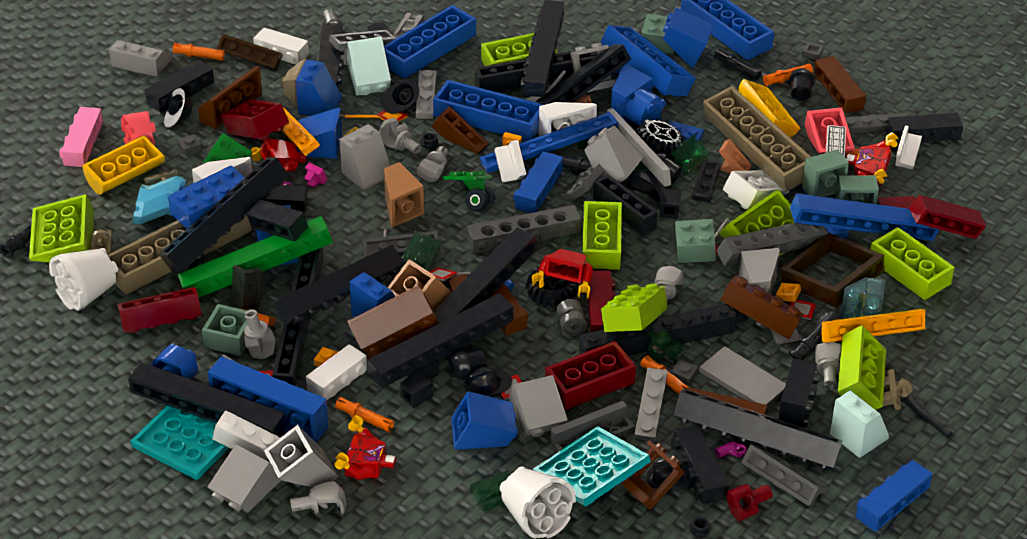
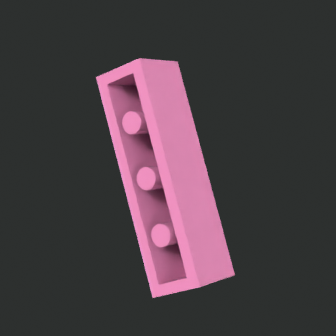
M80 107L78 113L74 115L73 125H70L69 134L65 137L64 146L60 148V158L63 159L64 166L82 167V165L87 163L103 124L101 108Z

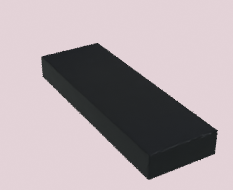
M703 160L694 188L693 200L711 202L721 163Z

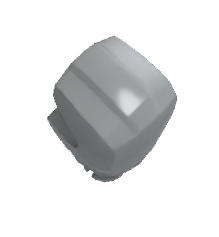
M395 118L387 119L382 123L379 132L384 146L394 150H404L406 148L415 155L421 151V144L412 140V133L405 123L400 125Z
M440 146L437 151L430 152L426 159L420 163L416 173L428 182H436L447 166V148L442 151L444 147Z
M673 266L659 268L654 284L665 286L666 301L675 297L677 291L675 285H682L683 271Z
M256 310L247 311L245 319L248 325L244 330L246 348L249 349L250 355L253 358H268L274 354V334L265 322L259 321Z
M824 342L815 347L817 371L824 376V386L826 388L836 387V374L840 372L839 360L842 348L841 344L835 342Z
M334 481L314 486V488L310 489L311 493H309V496L290 499L292 513L312 508L315 514H318V505L328 508L327 503H336L340 507L341 514H344L347 505L344 490Z

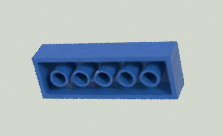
M681 0V10L713 24L710 34L746 60L772 49L774 31L731 1Z
M454 5L449 6L384 45L388 69L406 79L476 35V18Z
M608 25L601 40L602 45H608V47L613 44L624 45L631 57V60L626 64L653 78L652 87H656L660 94L676 97L688 95L696 79L693 75L632 27Z
M447 80L433 99V116L439 117L450 106L472 127L502 135L507 132L522 136V140L528 141L534 139L539 131V106H543V104Z
M221 357L208 371L210 387L224 390L230 394L241 396L250 401L285 412L286 428L284 431L289 432L298 425L317 442L328 429L327 400L320 395L313 394L303 388H298L224 357Z

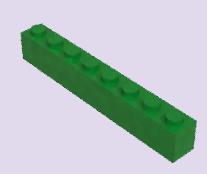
M320 216L307 222L308 228L295 242L273 235L180 273L178 276L183 289L195 287L198 298L231 285L234 265H238L244 270L259 268L263 272L332 244L333 241L323 217Z

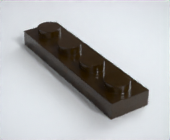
M222 34L216 48L217 50H225L226 54L277 70L283 56L280 52Z

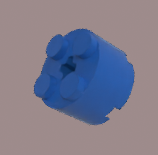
M644 88L635 91L634 95L636 96L633 100L629 99L625 107L624 114L627 119L638 126L645 122V120L654 119L657 121L659 119L661 121L660 115L665 106V100Z
M170 344L151 363L156 368L191 380L198 372L195 353L175 344Z

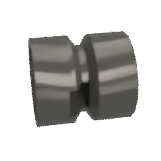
M567 299L558 305L557 314L562 332L567 336H577L583 333L587 328V323L581 303L575 299Z

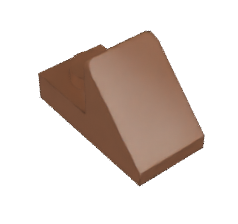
M728 139L723 143L719 153L725 161L720 170L727 173L732 171H749L752 165L732 140Z

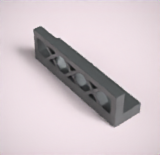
M620 401L551 429V444L559 452L563 449L561 446L565 444L570 445L597 426L609 431V433L616 437L635 431V426L626 416L627 405L624 401ZM622 421L626 425L623 428L615 427V424Z
M750 445L741 462L808 506L814 504L819 493L826 494L828 487L771 451L758 445Z

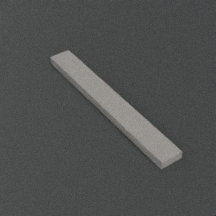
M613 108L608 109L607 113L610 112L618 122L617 129L643 156L641 161L664 187L671 185L670 169Z

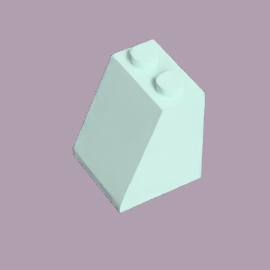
M382 36L348 42L346 62L356 96L368 95L374 92H385L390 88L391 79Z
M848 391L835 400L830 435L843 440L842 444L856 456L861 458L889 439L881 414L853 392Z

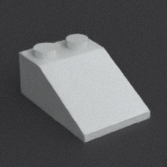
M554 102L539 106V136L596 117L597 105L594 103Z
M245 157L207 162L192 169L193 182L204 179L230 165L246 177L252 171L251 158Z
M763 170L732 171L723 188L728 193L729 198L738 201L741 204L740 206L746 210L777 189L782 195L789 192H785Z

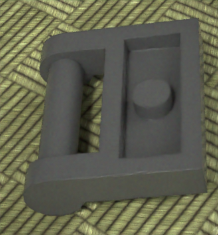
M598 164L596 167H589L585 172L580 173L573 187L564 194V199L572 202L588 191L604 168Z

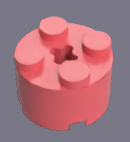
M148 111L122 116L121 128L122 132L125 131L126 137L123 138L125 144L144 135L155 146L153 137L155 124L150 122Z

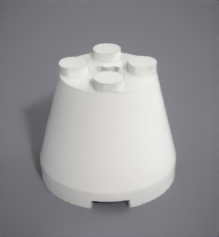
M104 248L60 254L52 257L49 263L50 275L55 276V282L58 287L56 292L70 310L76 309L79 311L85 308L116 283L115 273L118 272V267L114 261L111 262Z
M519 467L500 485L503 503L522 530L534 539L543 537L549 539L555 536L571 519L569 513L573 503L576 502V494L573 487L562 478Z

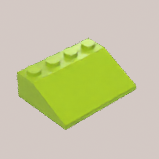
M777 189L728 223L720 232V235L723 238L792 224L794 219L790 210L791 204Z
M86 194L33 208L29 252L30 261L50 263L52 257L60 254L91 250L92 231H94V208Z

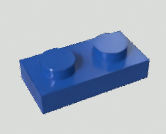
M670 121L669 123L681 132V135L684 136V142L698 145L704 135V129L679 122Z

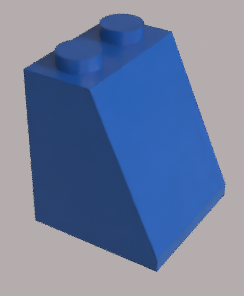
M675 8L674 12H670L666 19V24L663 28V32H665L663 40L690 67L694 68L708 42L713 24L679 8Z
M306 60L296 79L298 114L312 116L338 108L342 95L323 62Z
M625 64L612 89L611 109L613 108L628 123L629 120L624 114L628 100H633L636 96L634 92L640 88L652 92L653 78Z
M341 108L299 119V123L320 144L319 147L306 155V157L337 159L340 138H342Z
M365 272L350 281L351 314L354 318L396 297L389 288Z
M467 391L451 417L454 449L508 446L518 433L513 403Z

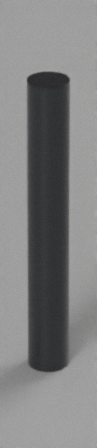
M910 396L903 399L906 405L946 438L952 436L953 432Z

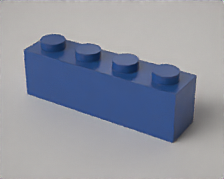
M542 152L540 157L536 158L533 168L529 169L526 179L522 180L519 190H516L514 193L515 209L528 213H534L539 210L563 171L562 156Z
M911 460L906 465H902L897 473L893 476H888L882 485L876 486L866 498L863 497L858 501L856 505V518L873 531H878L930 488L933 473L914 460Z

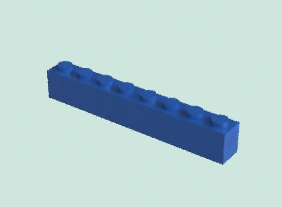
M797 193L790 206L794 223L877 234H887L899 227L915 239L934 241L939 231L936 228L917 224L910 209Z

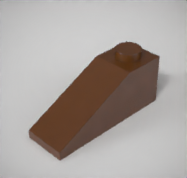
M450 106L439 115L431 126L444 139L476 154L488 144Z

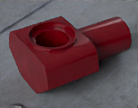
M744 484L727 492V503L731 514L740 522L759 513L757 504L771 499L773 494L768 485L751 490L749 485ZM740 499L744 502L743 508L740 506Z

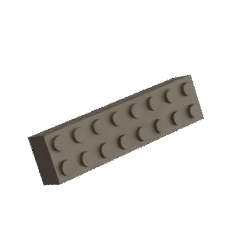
M733 86L703 101L705 117L728 139H731L747 157L785 192L803 183L805 159L811 158V156Z
M244 215L245 218L241 222L235 223L228 234L221 236L217 240L216 245L206 249L203 252L204 255L253 231L254 229L251 227L247 215ZM177 220L108 254L111 262L114 261L118 267V272L115 273V284L127 295L172 272L159 253L187 228Z

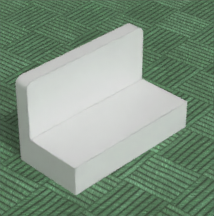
M905 125L896 155L895 166L913 170L922 136L909 134V126Z
M518 140L511 141L506 146L496 147L494 151L502 182L506 183L524 179L526 171Z

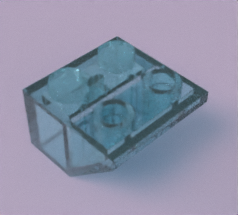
M864 278L845 287L840 319L881 314L886 280Z

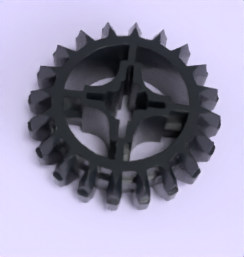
M654 119L645 120L637 129L636 133L655 154L666 153L669 154V157H674L678 155L683 147L684 136L681 135V132L676 127L667 124L665 121L661 122L659 119L657 121Z
M538 266L536 270H532L531 274L528 275L526 283L528 297H531L532 302H537V305L543 304L545 308L551 306L553 309L554 306H558L564 300L574 299L578 293L579 284L577 282L543 275L544 286L542 288H539V281L533 286L532 275L538 273Z

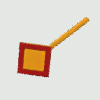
M385 110L377 115H345V118H380L384 121L395 118L398 122L408 117L402 111L390 114Z

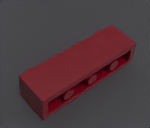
M919 195L909 207L917 224L977 239L986 227L980 211L927 196Z
M593 271L591 284L589 285L590 296L588 298L590 333L604 330L601 308L616 296V292H612V290H615V279H611V271Z
M195 287L117 304L123 331L129 333L137 332L142 328H156L160 324H174L178 320H193L202 315Z

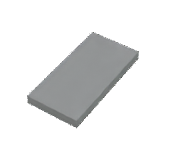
M725 346L699 368L700 373L743 400L766 404L767 408L783 395L786 385L781 380Z

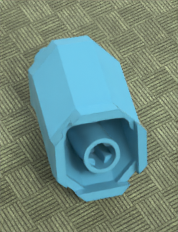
M174 176L151 186L142 184L136 201V210L134 211L132 223L141 225L163 215H171L168 196L183 189L186 180L183 177Z

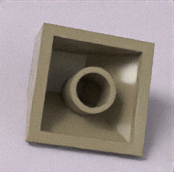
M303 59L289 69L281 82V86L284 87V95L296 108H298L296 79L307 59Z

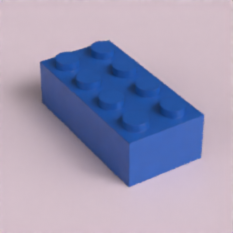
M231 165L169 195L170 214L188 229L245 177Z

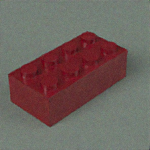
M248 100L221 114L228 134L251 137L252 139L258 138L259 140L269 137V133L273 131L278 132L284 129V126L289 123L282 104L275 102Z
M614 341L545 367V377L554 376L564 410H568L634 384L636 365L618 343Z

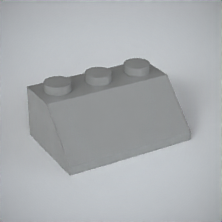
M119 40L109 49L111 66L155 77L160 75L173 58L172 54L165 51Z

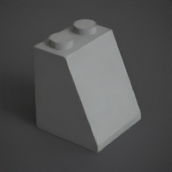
M367 124L340 138L341 170L346 177L363 190L384 180V168L389 167L390 163L380 132Z
M614 125L609 129L604 128L598 134V137L596 135L591 137L587 142L589 145L584 151L592 168L598 164L604 168L598 179L608 174L620 183L628 178L643 156Z
M779 248L741 251L738 276L746 278L748 283L763 288L766 293L771 295L777 276Z
M553 375L513 385L508 399L509 402L513 403L516 418L525 437L530 435L538 437L543 435L544 432L551 431V429L567 423L568 420Z
M298 425L264 450L278 478L282 481L314 488L316 485L331 482L339 477L324 450Z
M236 444L208 485V488L213 492L211 496L218 501L223 502L226 500L229 502L228 505L239 512L242 509L248 513L281 480L268 461Z

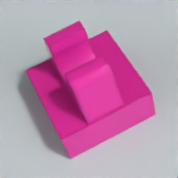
M308 163L305 167L307 172L305 180L309 181L307 185L314 188L318 183L324 185L328 180L322 168Z

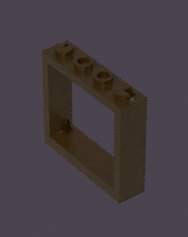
M828 233L781 268L782 283L800 284L801 293L838 308L885 271L884 255ZM830 251L863 264L834 287L802 273Z

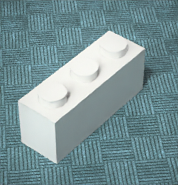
M263 28L253 38L254 44L283 54L282 61L298 64L309 55L308 41L267 28Z
M350 344L306 376L307 391L326 398V400L335 396L338 391L348 386L359 375L364 374L367 370L366 355Z
M226 410L217 422L213 435V440L231 449L237 444L269 463L270 461L264 450L280 439V437Z

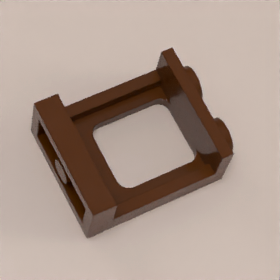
M649 440L647 444L651 448L646 454L649 455L651 462L622 481L621 484L651 510L685 472L679 467L682 463L672 455L669 458L665 454L667 450L661 444L657 443L654 445ZM661 457L673 467V471L654 490L641 479V475L656 458Z

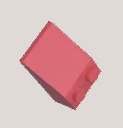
M842 107L807 111L805 128L809 140L819 155L826 153L828 125L846 127L845 152L855 150Z

